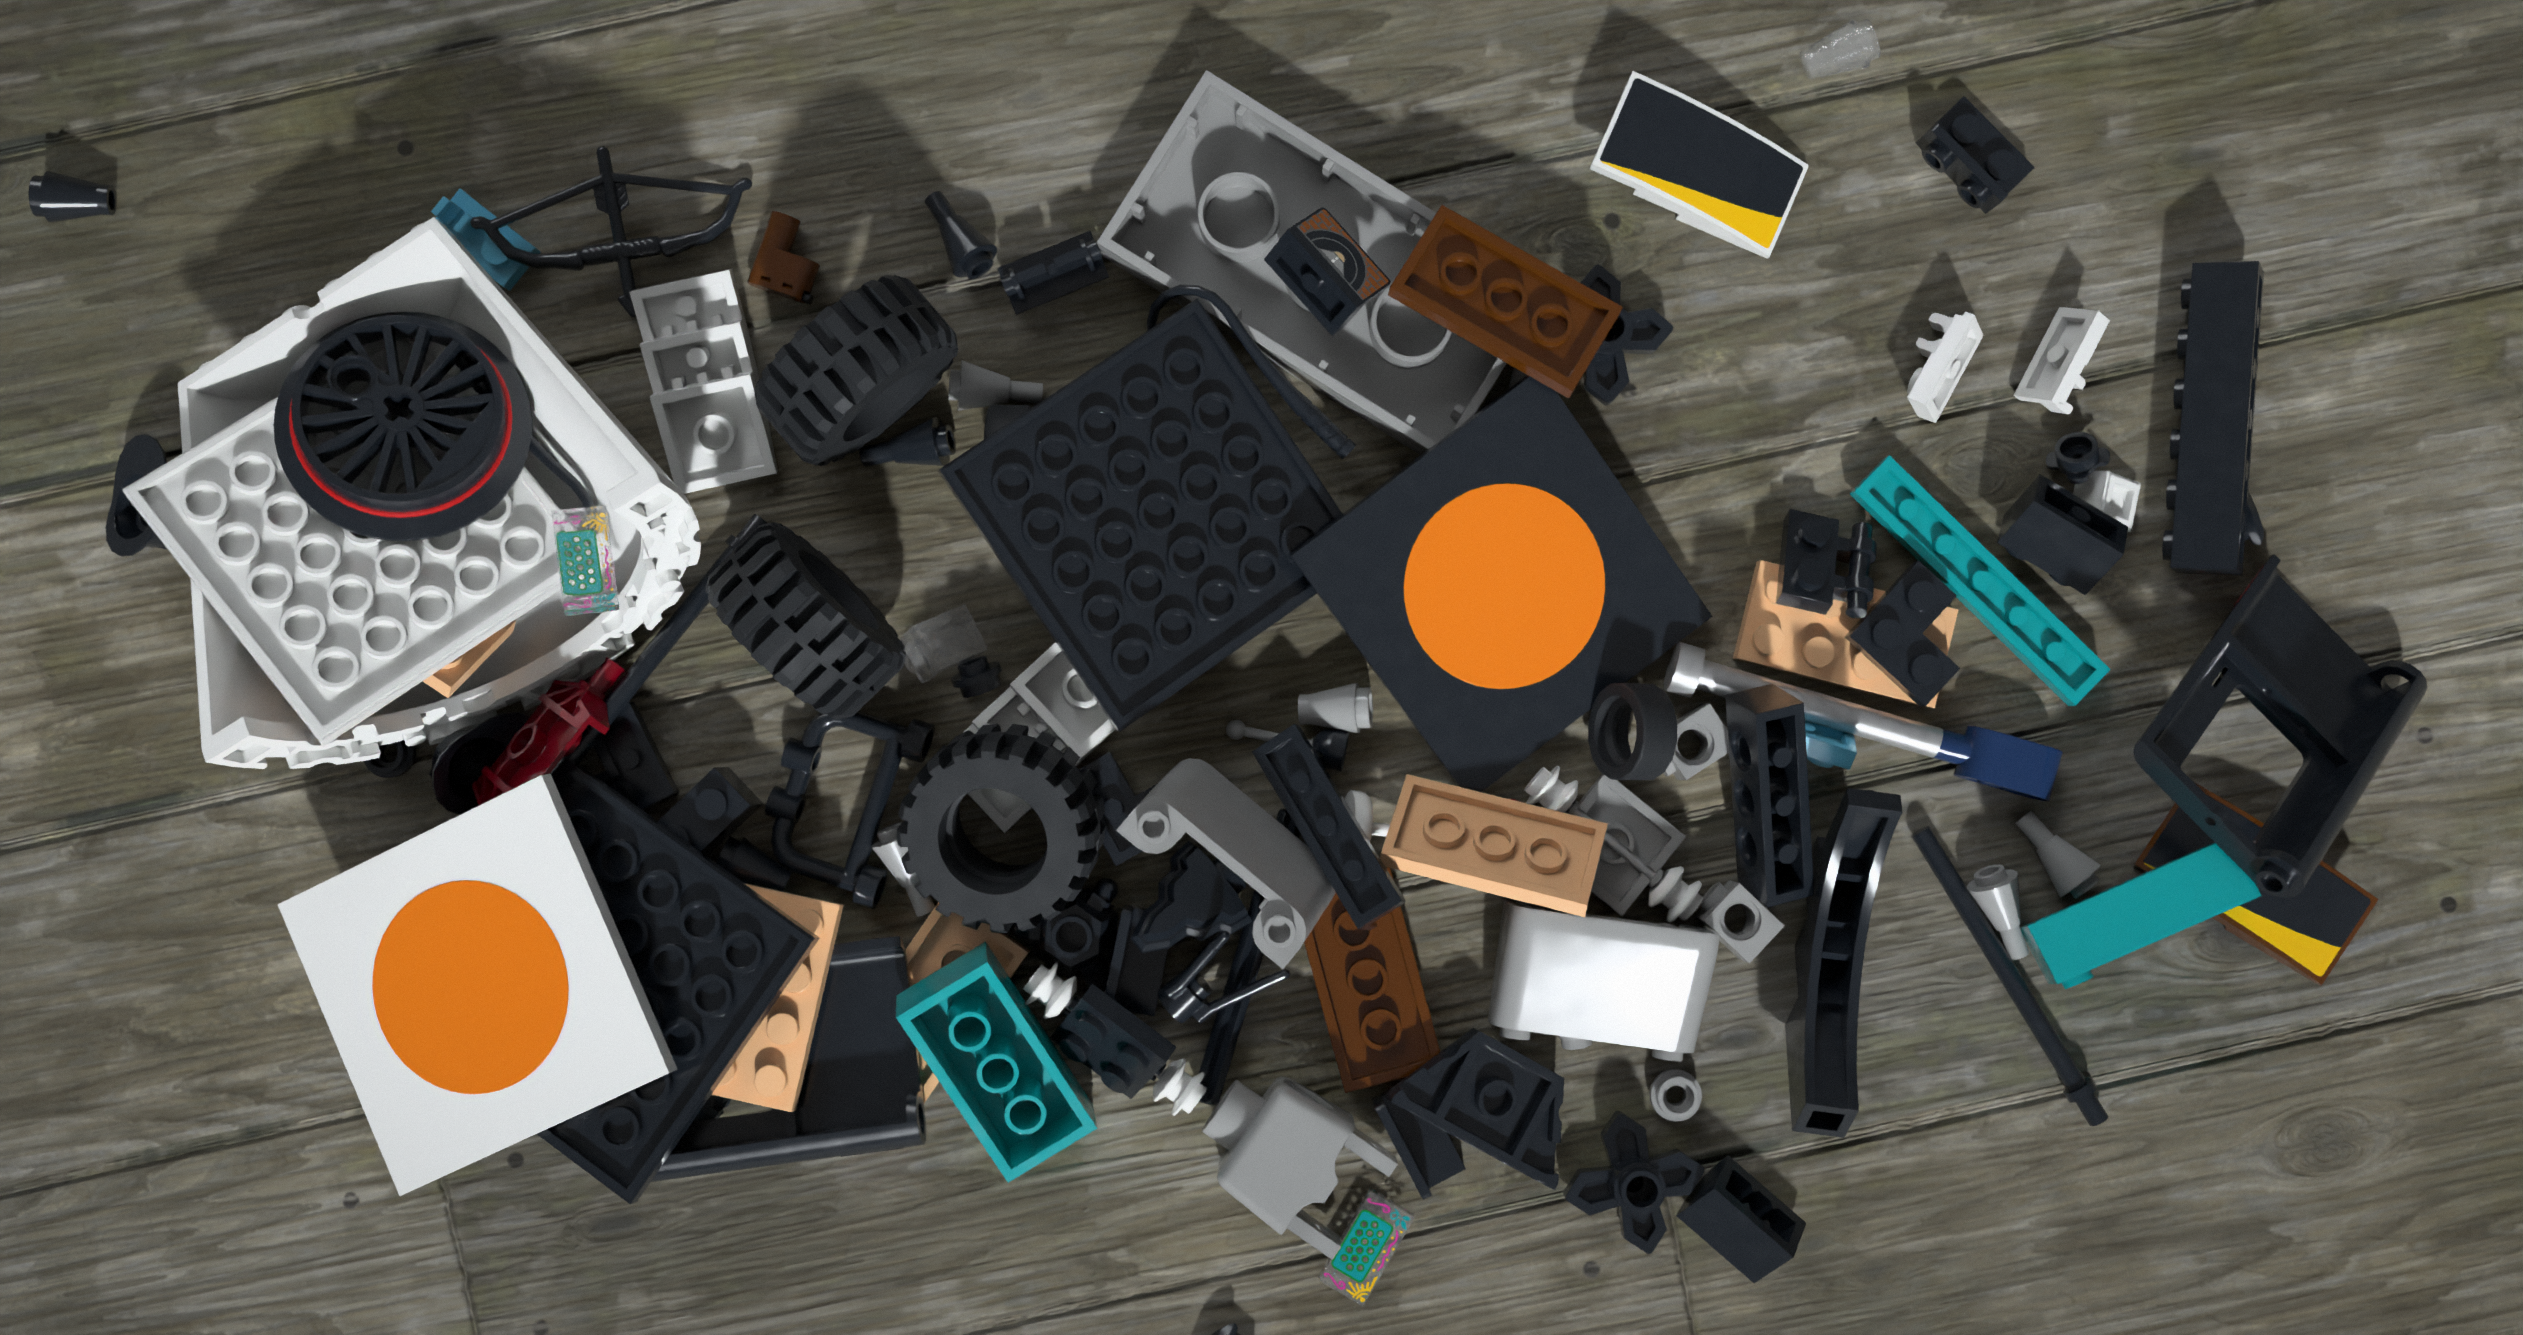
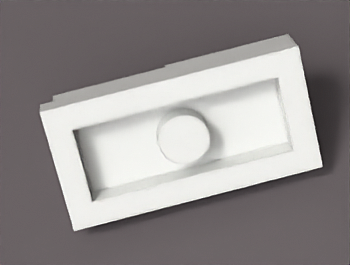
M2059 307L2013 396L2021 401L2040 403L2051 412L2070 414L2073 406L2066 401L2072 389L2083 390L2086 382L2080 374L2084 366H2087L2110 320L2098 310Z
M1964 312L1963 316L1955 314L1953 318L1939 313L1931 314L1929 322L1932 328L1944 332V336L1942 339L1939 338L1935 341H1927L1923 338H1918L1916 341V346L1921 355L1928 357V360L1923 368L1919 367L1913 373L1908 385L1907 398L1920 418L1934 423L1937 422L1984 336L1975 315Z

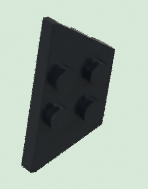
M1472 1028L1388 1090L1385 1098L1395 1105L1553 1190L1556 1189L1559 1174L1554 1171L1556 1143H1561L1562 1122L1559 1118V1109L1563 1103L1565 1079L1562 1076L1481 1031Z

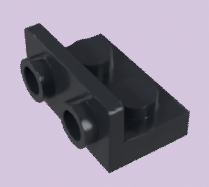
M1965 96L1916 142L1922 149V156L1926 163L1934 170L1941 173L1944 172L1958 186L1957 191L1960 197L1971 207L1980 208L1985 214L1999 205L2008 196V193L2035 168Z

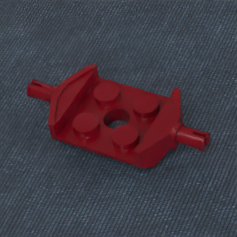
M606 657L588 683L583 679L578 683L554 680L549 690L545 694L542 693L538 698L541 704L522 728L513 736L510 743L491 767L485 766L481 771L482 775L472 784L471 787L478 804L481 805L540 775L550 774L563 757L568 756L577 748L582 739V732L588 724L605 735L610 728L607 703L603 701L606 698L604 694L625 669Z

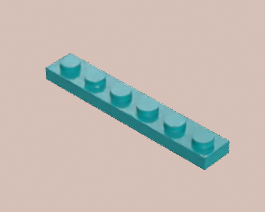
M1890 455L1883 458L1849 493L1905 549L1957 595L1956 598L2068 706H2076L2111 670Z

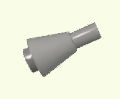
M961 360L960 370L950 369L948 400L958 401L957 411L1005 404L1008 401L1040 403L1042 401L1043 383L1013 381L1007 376Z
M2029 811L2015 823L2036 846V852L2059 897L2070 893L2076 899L2100 880L2094 872L2101 865L2058 835H2053L2032 811Z
M898 822L878 831L879 840L871 847L901 887H905L917 917L932 912L935 905L931 895L924 899L914 887L919 881L915 872L907 874L901 858L908 851V847H900L897 844V828L902 824V822Z
M1991 865L1974 873L1975 879L1967 885L1968 891L1994 928L2000 932L2010 958L2017 960L2026 957L2029 954V950L2020 928L2021 913L2018 872L2005 869L2003 865Z

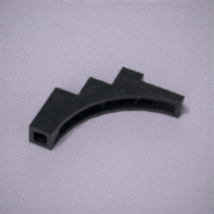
M1847 788L1826 837L1817 836L1812 848L1814 895L1806 897L1808 917L1795 944L1798 998L1785 1024L1792 1131L1844 1138L1859 1111L1857 1028L1864 952L1880 873L1891 838L1902 814L1901 795Z

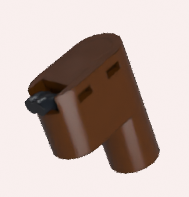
M772 211L747 283L758 289L796 302L811 304L813 300L811 291L820 265L812 260L790 253L801 221L787 214Z

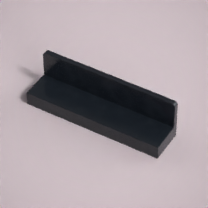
M1293 724L1252 751L1357 929L1372 930L1377 927L1375 921L1404 904L1406 900L1301 727Z

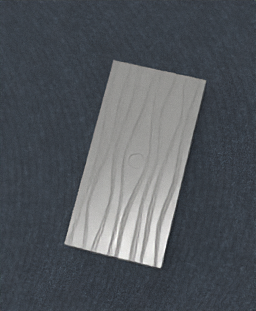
M1207 70L1097 241L1102 257L1160 293L1180 284L1199 285L1216 292L1231 307L1249 335L1272 363L1419 455H1422L1475 415L1507 364L1388 296L1391 284L1436 212ZM1321 207L1326 208L1391 281L1390 285L1383 292L1364 304L1348 324L1333 336L1264 261V258L1287 229ZM1181 295L1171 299L1185 307L1198 298L1217 328L1240 342L1223 314L1210 301L1190 295Z

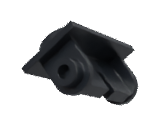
M1091 231L997 268L1003 287L1016 315L1110 278Z

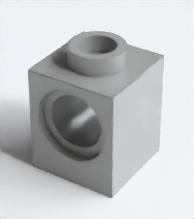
M1710 703L1700 704L1677 719V742L1684 731L1690 730L1698 736L1700 750L1694 758L1686 759L1680 754L1676 744L1673 759L1663 773L1665 776L1668 777L1674 774L1677 780H1687L1729 753L1728 730Z
M1728 880L1724 886L1720 882L1714 884L1702 896L1703 900L1700 903L1702 909L1695 916L1705 928L1720 933L1719 941L1738 959L1747 963H1751L1785 926L1740 883ZM1741 904L1746 912V921L1739 930L1731 932L1725 926L1724 915L1732 905Z

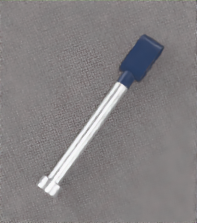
M1682 642L1676 644L1670 657L1664 680L1665 691L1690 698L1695 690L1698 689L1725 697L1727 694L1774 684L1804 702L1805 721L1956 764L1954 776L2036 800L2050 801L2063 754L2058 749L1976 726H1967L1965 735L1714 663L1705 660V649Z

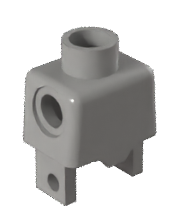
M1287 1076L1276 1078L1263 1097L1238 1080H1235L1202 1128L1204 1134L1226 1148L1218 1164L1217 1180L1219 1185L1278 1234L1282 1235L1286 1229H1289L1332 1260L1341 1248L1340 1236L1303 1211L1302 1208L1312 1203H1325L1338 1184L1335 1161L1340 1150L1345 1146L1388 1177H1390L1398 1165L1393 1153L1355 1127L1352 1114Z

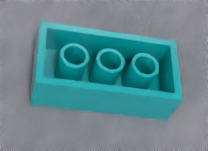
M2214 842L2020 928L2047 983H2062L2064 989H2068L2093 978L2094 975L2091 970L2262 895L2248 875Z
M986 941L896 995V1019L1008 1183L1097 1129L1093 1103L1029 1006L1025 1004V1000Z

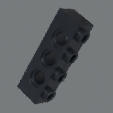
M1774 684L1727 694L1725 697L1738 883L1766 907L1813 896L1814 881L1804 702Z

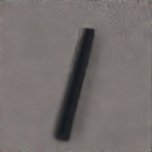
M1280 809L1276 820L1299 838L1301 833L1286 809ZM1254 890L1248 910L1252 922L1242 929L1222 996L1253 983L1257 979L1264 953L1255 944L1252 931L1253 922L1261 911L1259 905L1264 900V897L1256 890ZM1251 996L1217 1011L1199 1074L1201 1072L1205 1073L1200 1084L1207 1088L1199 1101L1208 1105H1217L1219 1103Z

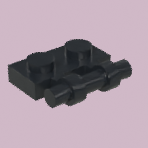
M1789 509L1783 520L1776 604L1826 615L1833 605V599L1846 602L1847 616L1851 618L1865 617L1867 614V603L1873 599L1874 581L1869 577L1870 564L1875 561L1877 544L1872 539L1873 527L1864 522L1856 523L1852 526L1851 538L1847 539L1838 537V519ZM1836 561L1849 564L1847 577L1835 575Z

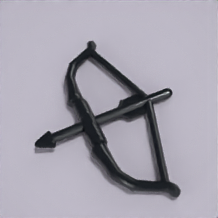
M605 146L598 147L596 152L600 175L493 220L482 216L471 219V226L475 229L484 230L508 259L535 269L555 268L580 271L584 268V265L592 266L618 262L624 294L618 297V301L631 317H636L629 293L636 290L630 260L657 256L661 253L666 257H672L693 247L710 243L731 226L742 193L752 187V181L749 178H741L733 185L614 173L609 150ZM626 184L729 195L722 216L703 230L661 238L650 236L626 240L621 212L629 205ZM593 189L597 209L609 215L613 242L588 245L574 251L533 254L515 248L498 229Z

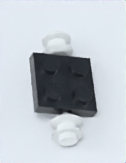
M1057 962L1050 970L1041 964L1023 988V990L1031 995L1025 1004L1028 1005L1038 1000L1045 1005L1044 1019L1058 1016L1063 1008H1066L1063 1012L1066 1017L1050 1039L1060 1046L1061 1051L1068 1058L1076 1062H1082L1101 1076V1080L1109 1089L1117 1093H1123L1130 1099L1150 1079L1154 1082L1158 1077L1153 1086V1101L1156 1102L1167 1097L1174 1103L1172 1109L1173 1116L1181 1109L1188 1114L1193 1110L1207 1090L1206 1087L1200 1084L1205 1073L1201 1072L1191 1077L1184 1071L1185 1058L1173 1061L1166 1067L1167 1064L1165 1063L1176 1049L1175 1045L1094 984L1089 987L1081 999L1075 996L1071 1000L1077 991V977L1073 976L1064 981L1056 975Z

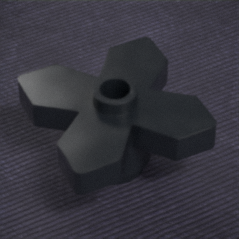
M1595 265L1580 283L1620 305L1621 282L1601 265ZM1653 308L1629 313L1622 309L1608 333L1610 341H1603L1584 373V389L1603 405H1610L1629 383L1624 353L1653 354L1673 331V325Z
M1615 1111L1600 1134L1610 1166L1577 1169L1564 1189L1563 1195L1568 1202L1589 1216L1618 1207L1623 1238L1645 1253L1651 1254L1667 1231L1660 1209L1664 1198L1690 1195L1704 1174V1167L1677 1148L1649 1157L1646 1129L1623 1112ZM1640 1176V1182L1636 1187L1627 1188L1633 1178Z

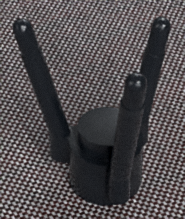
M1219 931L1190 964L1163 986L1157 995L1164 1008L1178 1022L1184 1023L1193 1016L1201 1024L1213 1013L1288 979L1290 971L1287 969L1280 970L1208 1003L1206 997L1212 993V990L1199 972L1230 938L1228 931Z

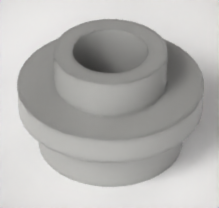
M1680 1069L1666 1070L1654 1079L1650 1087L1649 1095L1652 1107L1661 1117L1669 1121L1676 1122L1689 1119L1700 1107L1702 1101L1700 1085L1686 1071ZM1676 1085L1681 1086L1683 1089L1682 1099L1677 1103H1669L1666 1098L1668 1089Z

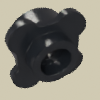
M2073 432L2064 435L2057 441L2055 451L2050 452L2046 456L2047 468L2059 470L2067 475V480L2073 484L2086 482L2089 475L2097 467L2106 466L2110 462L2109 450L2098 448L2097 440L2085 432Z

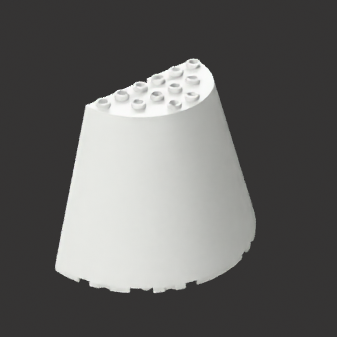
M435 217L415 226L408 234L383 250L373 253L366 261L351 271L327 283L323 289L317 292L320 302L316 306L311 308L306 305H298L287 309L280 317L257 332L245 336L240 343L215 359L202 364L198 370L179 381L178 397L182 453L277 398L284 380L301 355L316 341L334 329L363 317L387 312H419L444 317L478 332L492 342L507 357L521 378L528 396L533 436L564 468L580 481L592 497L599 520L606 524L601 526L607 527L608 544L605 542V531L600 536L601 528H599L596 538L603 592L599 595L567 598L564 596L562 588L517 618L513 633L449 698L422 681L323 747L191 580L201 749L207 763L231 767L265 769L267 767L265 757H286L289 768L297 769L310 768L327 762L336 765L379 758L381 754L379 746L404 740L407 746H415L423 743L426 739H428L430 746L440 743L445 737L457 731L471 730L485 720L498 715L497 710L520 700L526 711L541 704L538 698L542 693L545 694L549 690L554 680L578 683L581 679L585 680L593 675L605 661L606 657L614 661L633 647L635 642L631 633L643 622L646 629L652 630L663 619L662 612L668 607L675 605L684 593L680 579L686 568L698 563L701 541L697 531L700 529L695 513L684 493L456 236ZM431 341L429 348L438 357L446 346ZM454 364L449 372L454 376L460 373V369ZM472 387L465 390L468 396L478 395ZM529 451L525 467L568 520L573 518L581 520L580 524L574 526V528L578 532L587 531L586 527L582 528L586 524V521H583V519H586L583 504L578 496ZM600 516H605V519L601 520ZM605 548L609 554L607 564L609 565L608 575L611 579V588L607 592L606 590L609 585V580L606 576L607 566L605 565ZM593 570L588 571L589 575H593ZM580 576L579 580L583 581L584 576ZM591 579L589 583L594 584L595 581ZM571 582V583H570V586H574V585H575L574 582ZM581 585L580 589L585 590L586 587ZM604 595H606V602H605V603H603V601H602V597H603ZM616 595L611 603H607L609 597ZM599 599L605 606L598 609L599 607L594 605V601ZM596 601L597 606H600L599 601ZM589 602L592 604V608L590 610H582L573 607H567L569 609H565V606L567 605L586 608L589 607V604H586L588 606H584V603ZM608 604H614L615 607H614V608H609V607H607V605H608Z

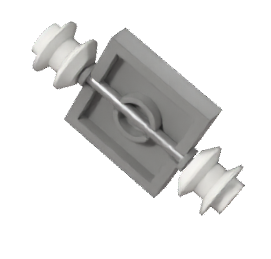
M1556 766L1551 772L1542 767L1524 789L1530 795L1526 802L1527 804L1533 805L1539 802L1547 809L1608 823L1591 893L1618 915L1622 916L1648 885L1651 887L1648 905L1654 907L1662 903L1669 908L1666 918L1668 922L1675 920L1677 917L1684 921L1695 912L1703 900V897L1698 893L1702 883L1696 881L1690 885L1686 884L1682 880L1684 871L1682 866L1667 869L1665 872L1661 870V867L1686 838L1684 834L1618 780H1611L1604 774H1601L1578 802L1575 800L1578 795L1577 780L1565 785L1558 779L1559 766Z

